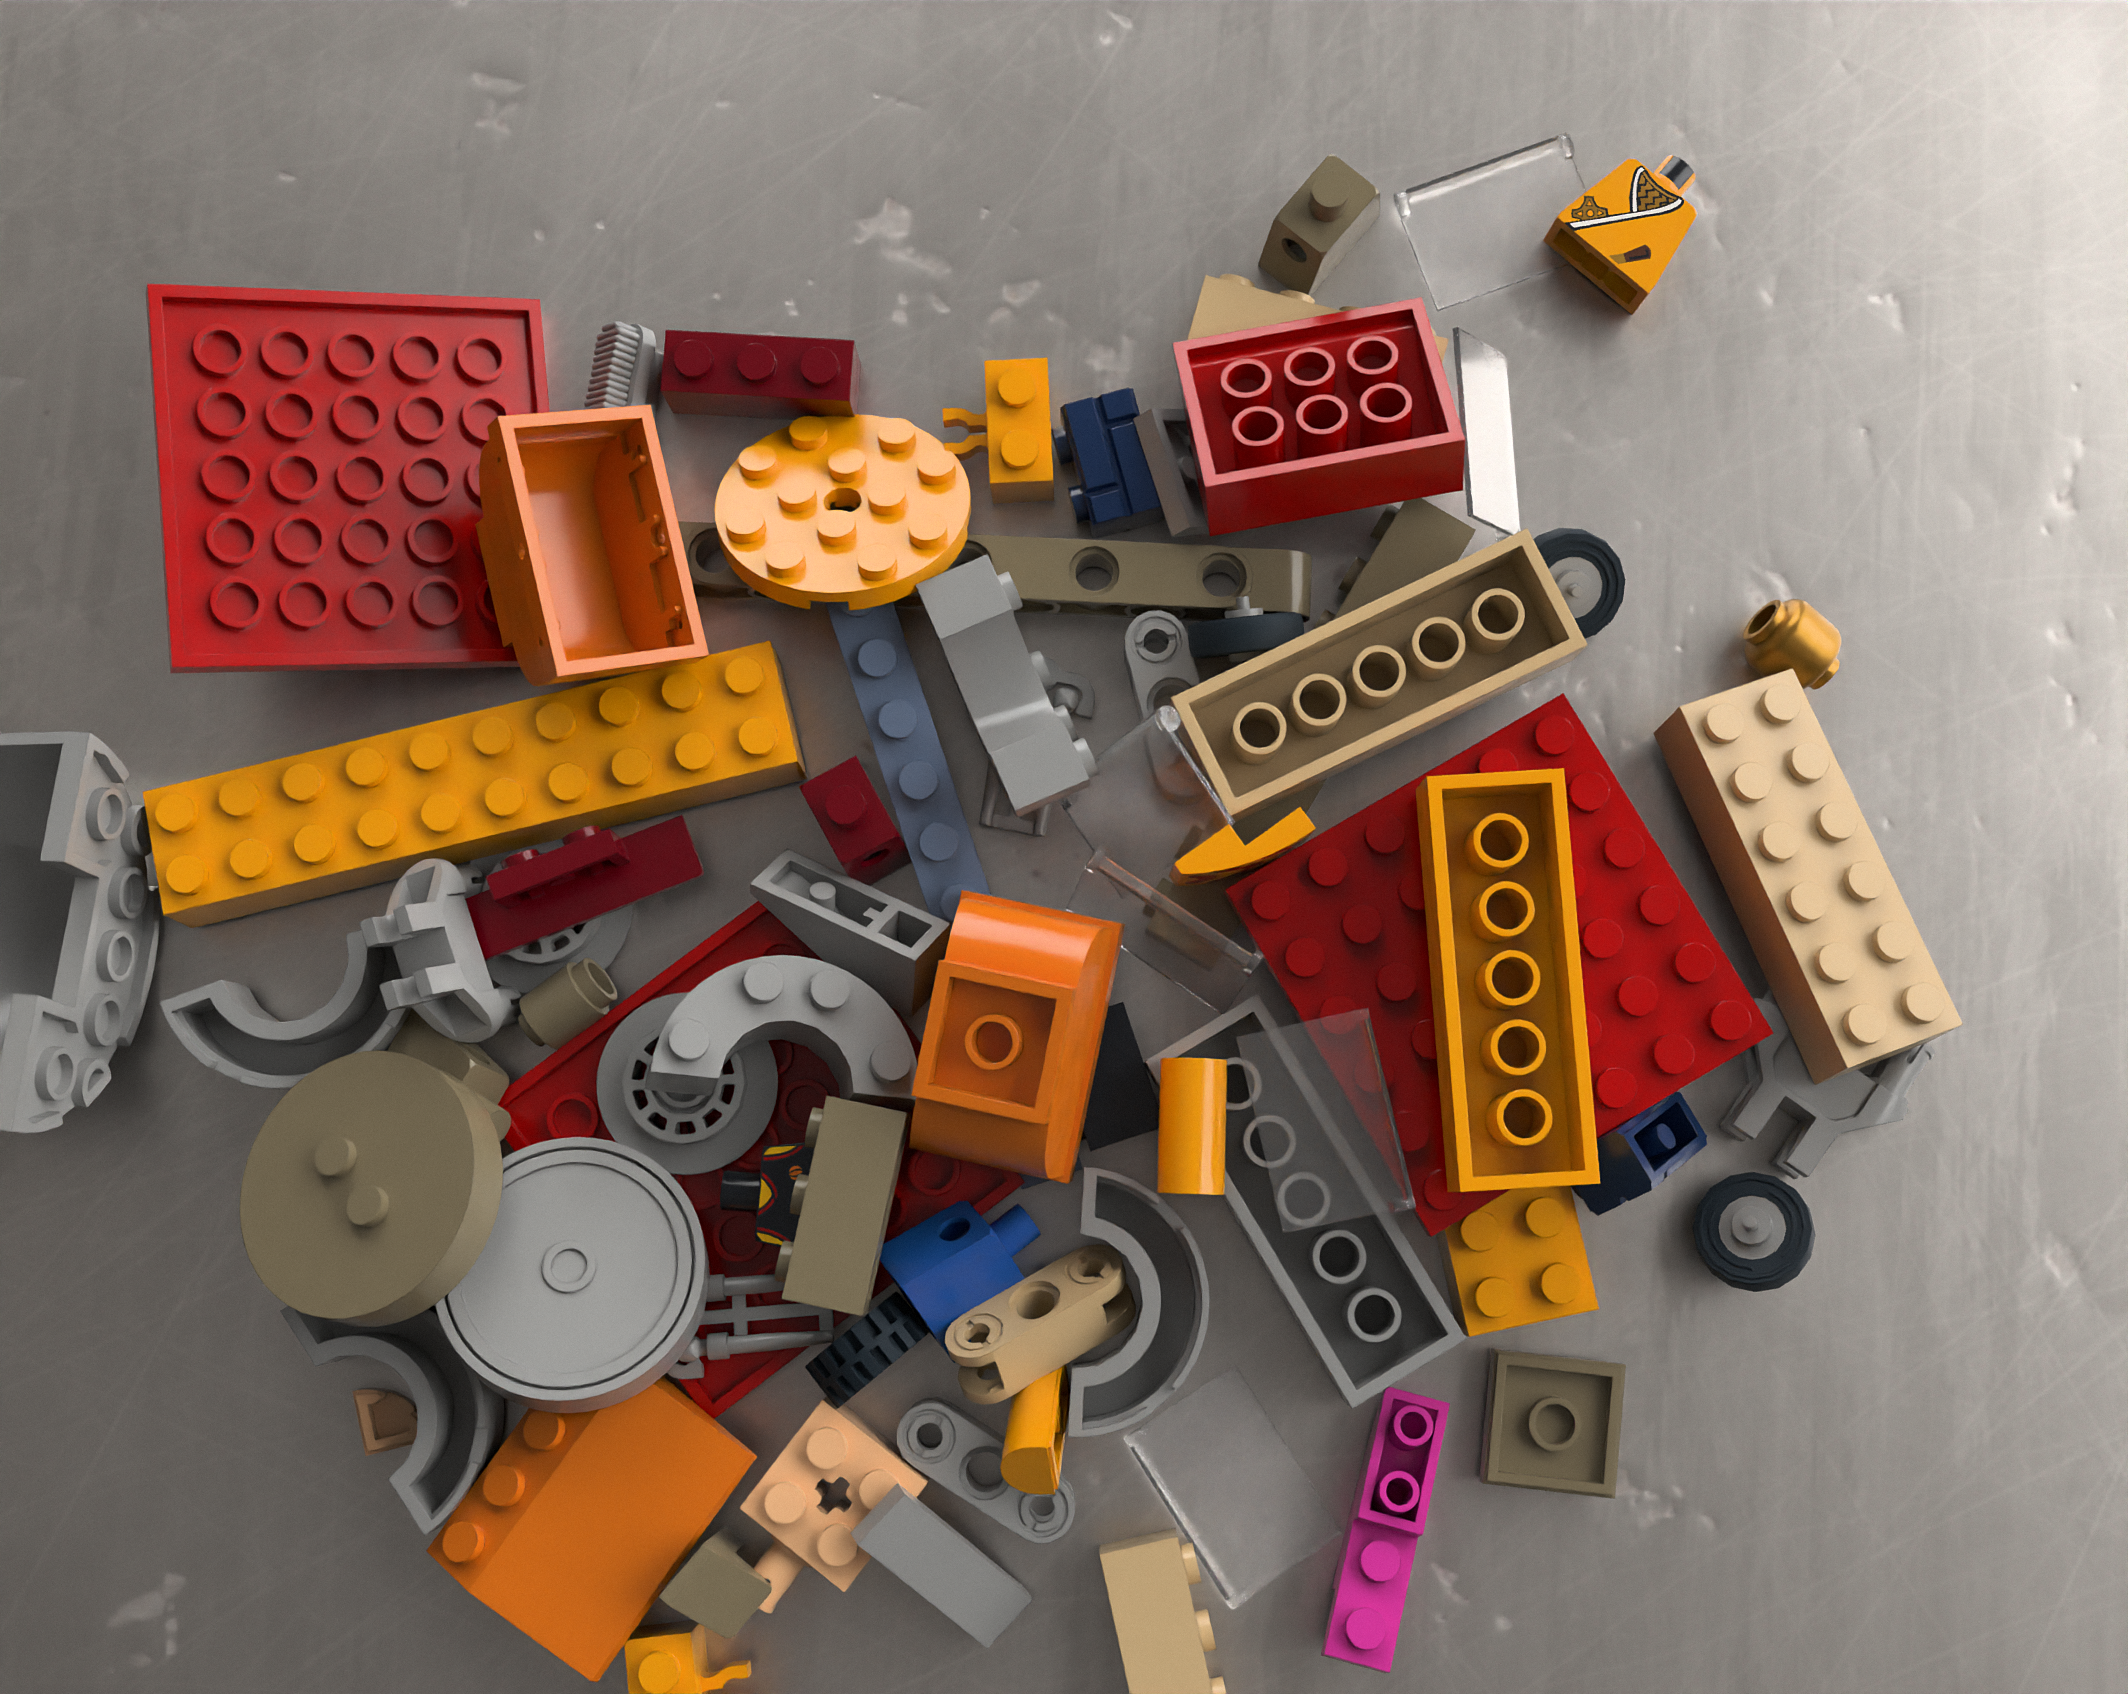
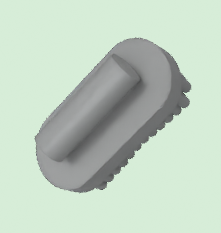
M619 321L602 326L603 333L598 334L596 337L598 340L595 343L596 349L594 350L596 356L593 357L592 378L589 380L591 385L588 386L589 393L586 394L587 400L584 402L586 408L583 410L651 405L653 417L655 418L661 386L663 354L655 352L656 338L654 332L638 324L627 325Z

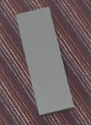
M899 1483L883 1497L851 1532L858 1546L987 1649L1033 1600L1024 1586Z

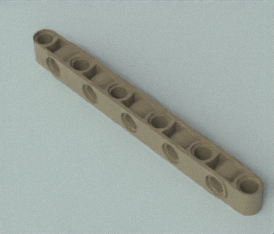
M678 521L695 597L776 601L745 583L733 571L730 565L727 569L717 573H710L704 570V561L709 553L721 549L716 522ZM968 534L960 554L946 570L954 569L963 561H972L988 554L997 576L1008 571L1016 586L1023 607L1013 611L1014 613L1136 618L1147 611L1161 610L1174 615L1178 620L1209 621L1225 619L1224 612L1237 610L1236 597L1249 596L1250 608H1263L1264 614L1296 612L1301 613L1303 623L1310 620L1312 556L1296 550ZM1096 566L1103 568L1111 576V582L1105 588L1097 591L1083 588L1078 583L1077 576L1087 567ZM1212 573H1226L1233 578L1237 589L1229 596H1214L1206 590L1203 580ZM918 591L893 601L894 607L924 608ZM811 601V603L825 604V602L822 601Z

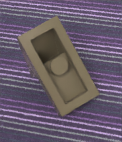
M725 1526L702 1544L659 1595V1598L669 1607L722 1637L732 1638L769 1596L772 1587L768 1581L736 1554L745 1543Z

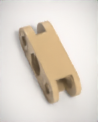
M1101 1244L1087 1245L1076 1249L954 1320L946 1331L944 1342L951 1359L961 1365L958 1372V1381L964 1396L974 1403L983 1405L998 1403L1008 1399L1037 1379L1059 1369L1128 1327L1135 1317L1136 1304L1132 1291L1128 1284H1126L1127 1273L1119 1252L1110 1246ZM1091 1273H1100V1276L1096 1278L1094 1276L1086 1277ZM986 1369H997L999 1376L991 1380L981 1379Z

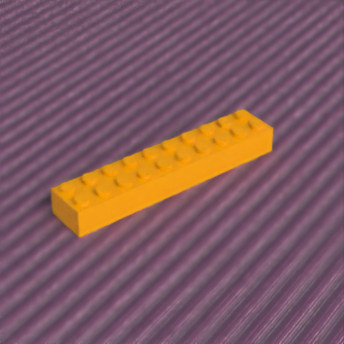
M769 640L711 654L697 663L636 672L143 791V798L163 915L190 928H196L398 879L416 863L426 859H444L456 865L562 839L565 835L588 826L598 825L600 829L808 778L782 663L773 644Z

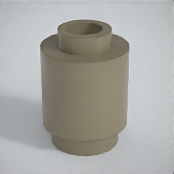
M584 958L578 964L568 962L520 999L519 1004L522 1014L518 1017V1021L526 1036L533 1043L540 1047L547 1044L551 1048L558 1050L608 1014L610 1010L609 1004L618 997L617 990L608 974L594 960Z

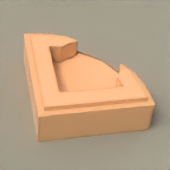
M364 1388L352 1391L365 1456L414 1443L417 1436V1406L415 1402L399 1392L385 1388Z

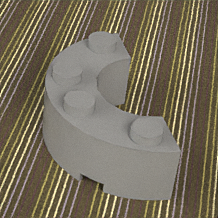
M986 554L916 584L935 636L939 640L948 661V667L1005 797L1011 801V808L1016 818L1090 787L1089 778L1099 774L1098 768L1085 739L1078 738L1064 704L1053 709L1044 690L1053 686L1054 683L1041 652L1038 650L1029 654L1013 612L1022 608L1023 605L1009 572L1007 571L997 576L989 556Z
M361 929L346 934L349 961L342 985L327 1005L304 1019L279 1022L259 1007L247 985L219 980L159 1002L174 1034L183 1046L208 1068H213L230 1078L240 1081V1083L282 1090H290L305 1076L334 1059L363 1051H387L412 1009L410 1007L387 1011L379 985L391 980L403 979L392 946L367 948Z
M788 955L763 956L730 965L714 973L685 996L667 1020L660 1034L649 1065L644 1088L647 1090L711 1096L719 1080L722 1067L735 1052L757 1041L783 1039L806 1046L827 1063L839 1085L840 1099L909 1113L915 1106L916 1097L911 1096L917 1061L908 1034L899 1018L888 1003L864 981L846 970L817 959Z
M1084 1167L1080 1234L1106 1240L1127 1257L1138 1276L1141 1305L1135 1327L1119 1348L1098 1360L1072 1363L1068 1437L1105 1435L1134 1425L1151 1415L1176 1390L1178 1391L1189 1376L1204 1343L1210 1311L1209 1285L1203 1258L1195 1239L1178 1214L1160 1196L1141 1183L1119 1173L1091 1167Z
M433 1305L424 1312L407 1320L378 1327L345 1325L299 1312L290 1306L280 1310L315 1366L337 1362L350 1356L366 1355L390 1365L408 1383L417 1406V1436L407 1460L388 1480L424 1536L444 1526L499 1450L504 1424V1400L501 1395L488 1388L463 1362L444 1332L436 1306Z

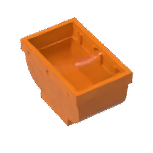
M651 405L497 416L487 426L489 440L484 445L480 455L479 490L484 518L475 525L503 648L514 647L518 663L528 682L533 686H544L630 674L656 668L697 663L709 656Z
M961 890L945 959L938 962L911 1094V1096L916 1097L911 1124L909 1148L1068 1184L1073 1181L1125 923Z

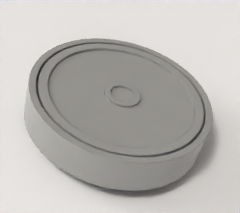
M570 1137L539 1142L509 1154L502 1159L503 1184L498 1214L486 1245L475 1264L460 1283L435 1304L444 1332L463 1362L479 1380L502 1397L519 1405L553 1413H578L602 1409L623 1402L654 1384L669 1371L691 1343L701 1322L708 1298L710 1272L707 1247L697 1214L690 1199L669 1172L656 1161L626 1145L597 1138Z

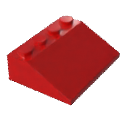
M1422 297L1172 343L1197 482L1209 536L1463 490L1465 438Z

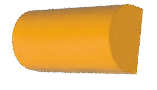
M1210 1058L1160 1059L1157 1193L1224 1195L1227 1060Z
M1066 1365L1037 1379L1025 1389L1011 1396L1000 1471L1004 1480L1019 1491L1029 1494H1055V1490H1058L1070 1404V1385Z

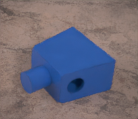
M958 1201L883 1244L880 1263L930 1334L951 1359L944 1342L946 1331L951 1323L967 1311L1025 1279L1012 1257L1037 1239L1041 1233L1030 1216L1018 1203L988 1225L968 1201Z

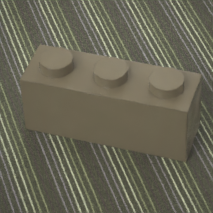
M826 1096L824 1109L813 1107L805 1136V1147L815 1149L809 1176L798 1174L790 1204V1214L800 1216L794 1242L783 1241L775 1271V1281L785 1283L782 1299L859 1316L868 1313L911 1114Z

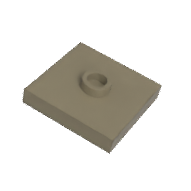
M1491 1348L1479 1481L1483 1484L1615 1499L1626 1365L1615 1362Z

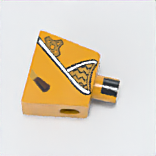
M1667 156L1653 173L1638 160L1627 159L1566 207L1557 216L1543 241L1633 315L1655 287L1697 216L1695 208L1681 197L1696 179L1695 173L1684 160L1676 156Z

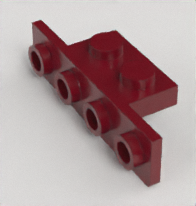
M683 815L623 838L610 828L601 831L598 825H593L565 835L562 838L564 846L540 855L537 849H531L505 858L500 862L502 870L485 876L489 890L468 897L465 900L486 962L699 879L704 875V869Z

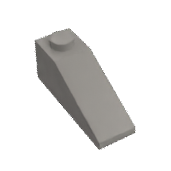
M788 848L750 883V893L823 961L846 970L864 981L891 1008L913 1017L932 996L938 962L945 959L951 923Z

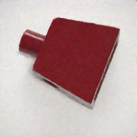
M856 755L799 786L836 857L849 877L871 886L912 863L905 843ZM885 849V850H884L881 854H879L878 856H876V857H874V858H872V859H870V860L863 861L865 858H867V857L870 856L871 854H873V853H875V852H877V851H880V850Z

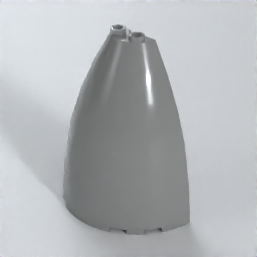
M90 732L0 733V1131L28 1134L44 1132L59 1127L63 1124L62 1116L75 1106L88 1107L112 1079L108 1063L117 1046H130L135 1036L153 977L160 924V892L158 886H148L145 856L152 852L145 806L132 805L123 784L130 776L128 770L118 756L102 740Z

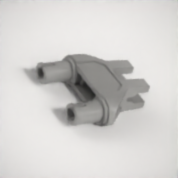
M426 859L416 863L400 878L392 891L385 916L371 917L359 922L367 948L392 946L403 979L391 980L379 985L386 1009L389 1011L412 1007L432 1028L448 1038L467 1043L485 1041L491 1038L500 1027L514 1026L519 1023L518 1017L522 1014L520 1004L511 1005V1001L522 998V996L512 986L493 988L465 900L482 892L484 883L473 884L472 880L481 878L483 875L475 866L455 867L444 859Z
M1771 988L1763 999H1754L1774 1034L1741 1053L1746 1086L1720 1124V1128L1740 1142L1745 1141L1747 1137L1751 1140L1756 1139L1776 1108L1779 1107L1799 1122L1773 1160L1772 1165L1792 1179H1797L1799 1175L1804 1178L1810 1176L1838 1134L1903 1120L1908 1112V1101L1904 1096L1928 1060H1931L1934 1056L1935 1051L1931 1046L1926 1043L1920 1047H1915L1879 1061L1871 1075L1854 1070L1815 1085Z

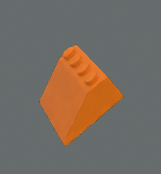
M664 1376L639 1394L602 1409L578 1413H553L528 1408L426 1551L470 1594L588 1680L598 1682L757 1456Z

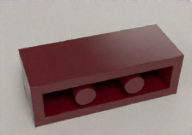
M666 330L660 391L671 411L675 414L796 420L803 416L855 417V414L858 413L861 362L854 340Z

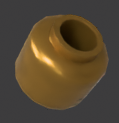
M1791 599L1783 603L1780 600L1769 602L1751 618L1743 632V638L1747 641L1744 648L1745 659L1764 678L1793 668L1802 689L1809 686L1815 690L1824 686L1839 668L1840 661L1836 657L1841 646L1840 632L1817 610L1803 600Z

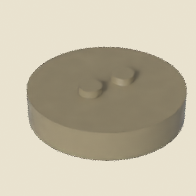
M377 1050L349 1054L334 1059L305 1076L285 1094L262 1125L252 1145L242 1178L239 1208L241 1232L249 1260L263 1284L279 1300L299 1312L358 1327H378L401 1322L424 1312L438 1303L460 1283L475 1264L492 1232L498 1214L503 1184V1160L498 1134L490 1114L478 1096L461 1080L425 1062L397 1052Z

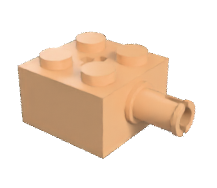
M827 1396L819 1403L740 1506L743 1512L770 1532L771 1538L774 1540L753 1568L765 1580L769 1579L771 1582V1593L759 1606V1609L766 1613H772L776 1603L805 1566L813 1567L840 1590L845 1592L872 1557L857 1545L851 1535L853 1529L897 1483L917 1498L930 1480V1477L910 1465L902 1457L897 1445L845 1404L837 1408ZM839 1477L846 1479L850 1486L847 1488L845 1495L852 1503L849 1504L842 1499L835 1505L830 1503L825 1498L828 1488L822 1482L823 1479L831 1484Z

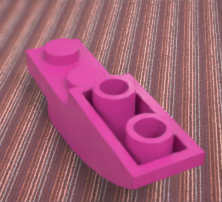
M1392 1387L1383 1390L1365 1450L1331 1589L1334 1590V1596L1321 1656L1382 1673H1390L1417 1540L1424 1532L1450 1403Z

